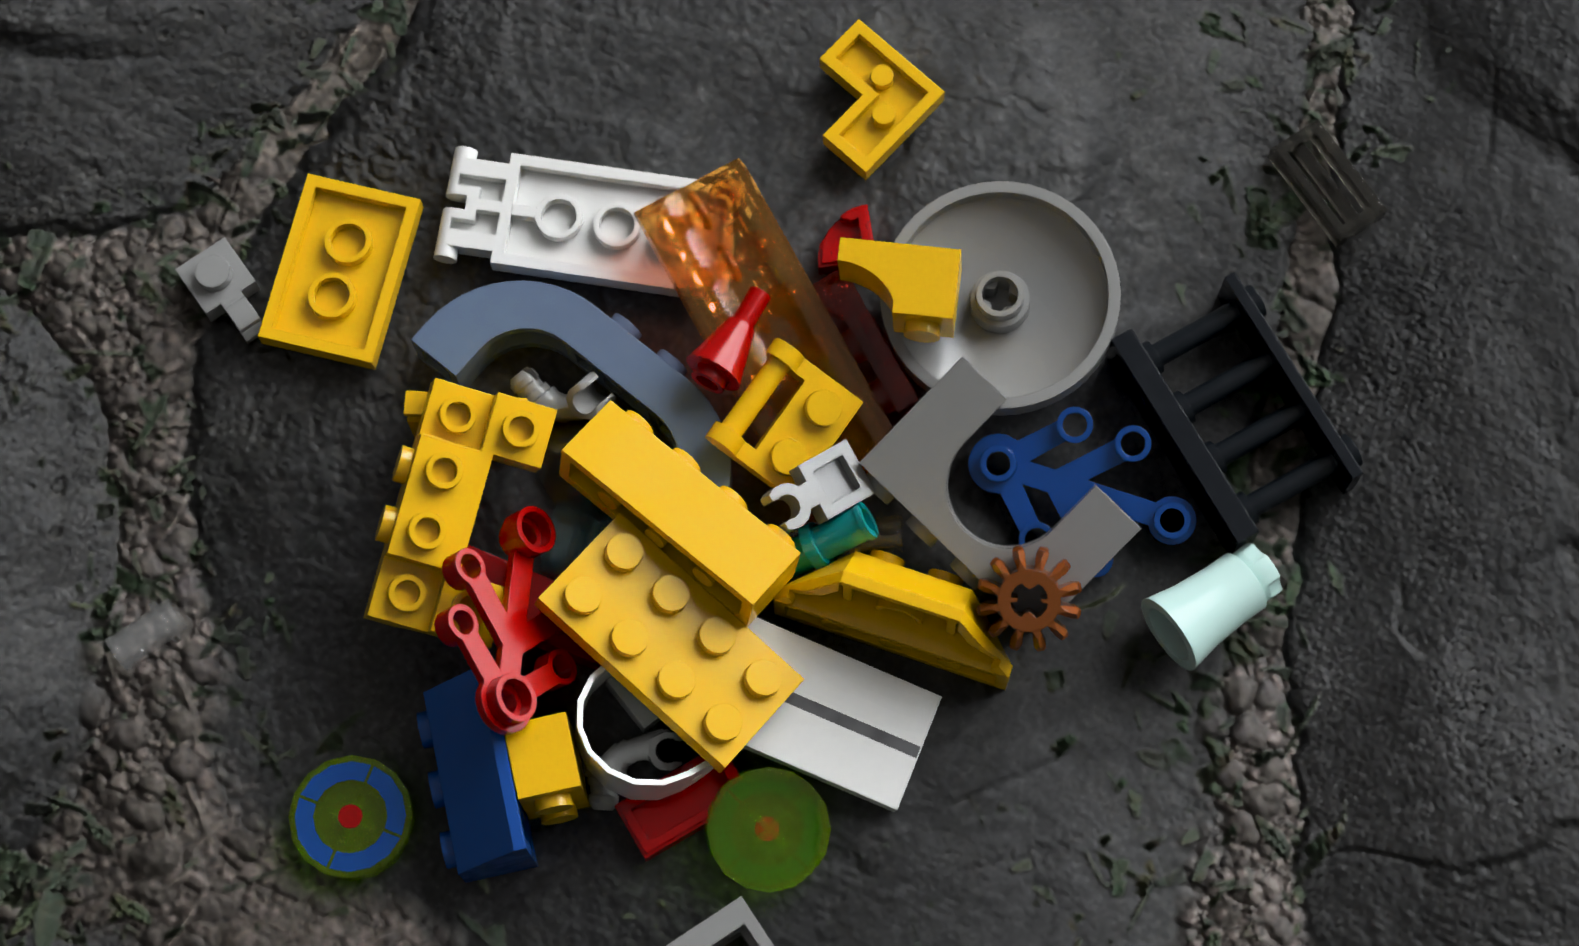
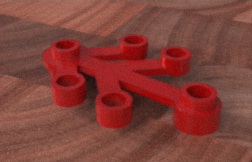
M527 506L509 515L504 520L499 531L500 546L508 555L503 604L486 576L484 560L477 551L471 548H463L446 557L442 564V573L448 585L458 591L466 590L497 646L496 661L478 633L479 623L476 614L467 605L456 604L440 612L436 616L434 623L436 634L445 645L450 647L459 646L479 683L475 694L478 713L483 722L492 731L502 735H511L525 728L535 713L537 706L536 698L546 691H555L571 684L577 675V667L573 657L563 649H555L540 656L534 664V671L525 676L520 675L523 653L553 635L560 636L565 634L541 611L540 614L527 621L534 558L551 550L556 540V531L551 518L545 511L535 506ZM461 564L465 567L467 575L463 572ZM453 619L458 623L460 632L455 627ZM553 665L556 667L558 675L555 673Z

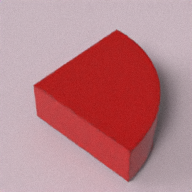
M867 204L846 211L828 230L819 246V274L839 271L837 259L840 237L874 241Z

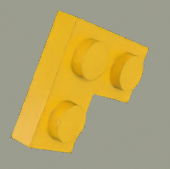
M860 19L819 58L820 68L857 99L823 134V144L865 181L944 101V90Z

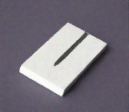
M756 617L748 628L805 680L744 746V749L889 811H897L942 696Z

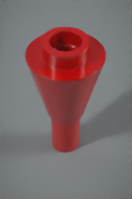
M751 286L734 315L728 317L687 356V364L693 370L691 377L704 389L721 394L724 390L737 391L740 388L755 333L754 327L771 300L769 294L764 290Z

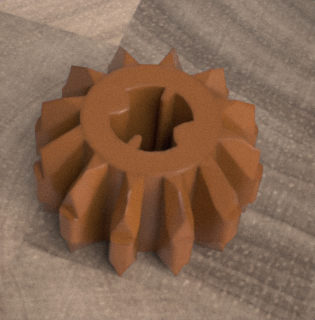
M1019 545L1013 547L1012 550L1013 559L1017 567L1012 571L999 557H994L990 562L993 571L1003 579L1001 583L989 578L979 579L978 589L985 593L998 595V599L978 604L977 612L983 616L1000 612L1001 617L994 621L988 629V633L993 638L1001 635L1009 625L1015 628L1010 638L1009 647L1018 651L1022 646L1024 632H1032L1035 649L1043 651L1046 649V639L1042 629L1048 626L1052 633L1060 640H1064L1068 636V630L1065 625L1056 618L1058 614L1071 619H1078L1080 617L1081 608L1075 604L1062 602L1061 597L1074 596L1082 591V587L1079 581H1070L1058 585L1057 580L1064 576L1071 567L1066 559L1057 562L1048 572L1044 569L1049 557V549L1047 547H1039L1036 552L1035 565H1026L1025 551ZM1021 583L1028 589H1032L1038 584L1047 593L1040 596L1041 603L1046 605L1039 612L1030 607L1020 612L1012 603L1018 601V594L1012 593L1013 590Z

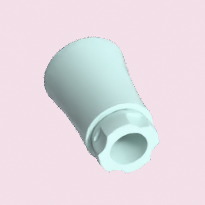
M1246 543L1233 554L1225 553L1204 569L1178 584L1143 599L1141 609L1150 631L1165 652L1178 665L1192 671L1224 639L1243 623L1265 609L1267 601L1278 595L1283 588L1280 583V574L1270 558L1262 553L1254 544Z

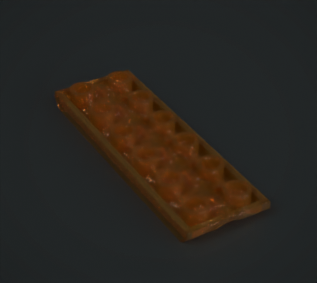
M739 158L634 212L637 222L703 340L712 334L728 317L734 315L751 286L764 290L771 297L770 302L754 327L755 333L740 388L737 391H732L737 401L768 359L765 351L774 338H780L796 348L805 359L863 401V404L834 445L847 439L860 462L893 428L754 179ZM789 374L785 375L751 423L759 440L800 384ZM862 466L863 470L867 474L868 471ZM812 512L806 524L817 522Z

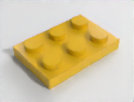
M308 173L258 333L261 343L376 370L424 207L421 199Z

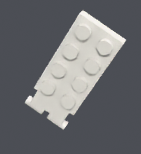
M455 147L446 198L455 202L466 203L465 209L443 208L433 256L436 261L454 264L457 262L458 254L490 258L492 270L725 304L744 195L743 186L511 153L508 164L477 159L478 151L471 147Z

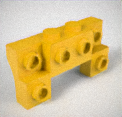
M435 378L430 383L413 446L410 448L402 445L393 471L392 481L401 483L396 505L393 507L385 504L376 530L375 541L385 544L363 618L438 637L434 626L436 616L456 604H464L470 607L476 614L479 623L478 633L488 649L492 647L493 639L467 591H458L448 585L442 573V564L446 557L468 547L492 460L533 473L541 469L555 421L556 409L500 392L496 395H491ZM491 583L503 604L505 587ZM453 619L455 627L460 632L458 623Z

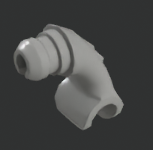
M525 367L510 379V387L520 398H527L530 402L556 409L555 421L565 424L568 421L592 419L610 400L614 401L616 399L613 392L608 396H603L596 391L593 382L599 376L595 370L589 372L569 389L568 394L559 392L555 386L550 387L546 381L542 382L536 370Z
M658 729L628 740L623 739L619 743H614L600 758L611 769L625 775L629 766L643 760L651 762L660 770L672 771L681 766L682 762L662 760L657 752L658 744L661 740L667 738L674 739L675 741L683 740L675 732H671L668 729ZM587 770L584 776L588 777L587 785H590V792L588 794L590 807L593 810L613 811L615 809L614 806L619 803L618 794L606 789Z

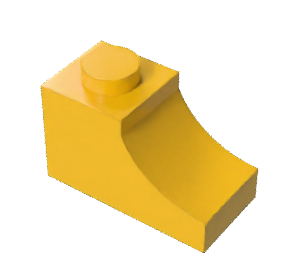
M840 237L837 259L840 280L859 284L878 295L892 312L894 332H903L904 337L924 343L937 342L940 340V336L954 338L962 273L961 249Z

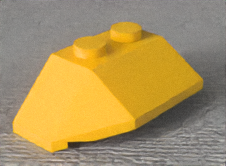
M871 550L870 555L855 551L823 568L786 584L774 597V612L777 615L1006 690L1013 666L998 637L993 638L988 633L991 624L987 616L978 614L977 605L980 603L974 591L963 587V580L950 572L929 569L928 574H924L904 567L906 562L892 553L882 550Z

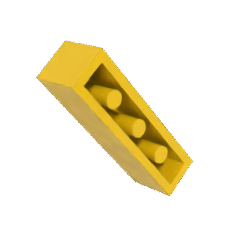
M610 400L562 449L559 476L612 519L619 513H622L746 627L752 623L794 577L801 552L796 549L792 538L777 525H766L749 512L743 498L733 489L724 485L718 487L703 475L697 462L687 452L680 448L671 449L657 438L650 424L635 411L627 410L625 412Z

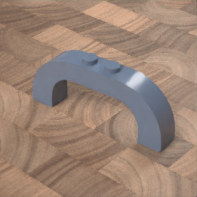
M526 280L505 281L482 286L450 301L438 310L411 339L420 360L446 381L469 387L491 362L512 350L525 347H539L558 352L587 374L595 370L599 376L595 381L610 393L613 392L620 401L641 415L649 424L662 433L673 448H680L692 456L699 465L703 475L718 487L724 485L733 489L731 458L711 444L705 437L715 421H721L709 400L685 377L687 369L668 351L660 349L657 353H654L639 341L642 334L624 316L615 313L610 318L594 304L570 290L552 284Z

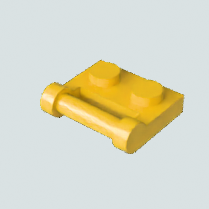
M774 338L765 351L768 359L723 422L715 421L705 435L711 444L772 489L784 483L795 484L789 471L831 448L863 404L862 400L805 359L796 348L780 338ZM789 374L800 384L756 446L752 447L742 438L743 434L785 375Z

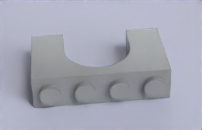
M962 356L859 462L868 471L866 475L876 491L874 494L887 505L896 498L912 514L905 521L910 529L928 546L932 547L939 540L953 553L956 558L949 564L950 567L974 590L978 588L977 585L980 578H989L999 583L1002 582L1003 579L993 571L990 565L994 557L1002 559L1011 571L1017 568L1012 550L1013 547L1019 545L1025 551L1026 565H1035L1037 550L1040 546L1047 547L1049 549V557L1044 569L1048 572L1057 562L1066 559L1071 567L1064 576L1057 580L1058 585L1070 581H1079L1083 589L1141 530L1140 526L1105 492L1094 484L1047 533L1028 543L999 545L985 541L970 532L957 517L950 501L948 490L950 468L956 454L964 443L993 415L1007 398ZM1021 583L1012 592L1018 594V601L1012 603L1020 612L1028 607L1039 612L1046 605L1041 603L1040 596L1047 593L1038 584L1034 588L1028 589ZM1076 595L1061 597V601L1069 603Z

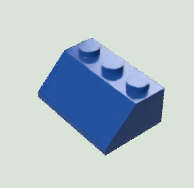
M471 669L423 692L427 711L417 713V723L424 749L434 747L438 767L437 771L428 772L433 803L436 809L446 808L450 829L449 831L440 832L443 858L447 869L457 867L458 875L465 883L538 867L529 817L519 802L515 790L505 735L492 731L481 719L475 701V694L479 683Z

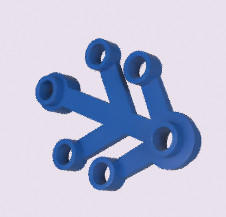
M1075 406L1065 409L1061 412L1056 422L1020 440H1016L1006 434H991L979 440L971 450L968 467L973 481L981 489L989 493L1001 494L1020 532L1019 544L1026 543V535L1031 529L1040 528L1046 533L1051 529L1047 524L1039 522L1023 485L1047 492L1060 518L1096 484L1133 521L1148 525L1152 536L1164 544H1180L1186 541L1195 530V511L1186 500L1180 497L1168 496L1153 502L1089 481V479L1125 461L1138 462L1148 455L1151 449V438L1148 432L1140 426L1131 425L1124 427L1118 432L1115 440L1057 469L1031 461L1065 441L1081 443L1091 435L1093 430L1092 417L1088 411L1081 407ZM1070 414H1080L1086 419L1087 429L1078 437L1069 436L1063 429V422ZM1130 432L1140 434L1145 442L1143 451L1135 456L1126 454L1121 448L1123 436ZM995 452H1003L1010 459L1009 470L1000 476L991 474L987 468V460ZM1170 508L1179 510L1184 517L1182 528L1173 533L1165 531L1160 524L1162 513ZM1113 558L1094 577H1101L1108 573L1112 567Z

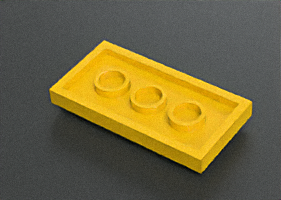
M619 513L538 597L534 604L719 773L726 768L805 680L622 513Z

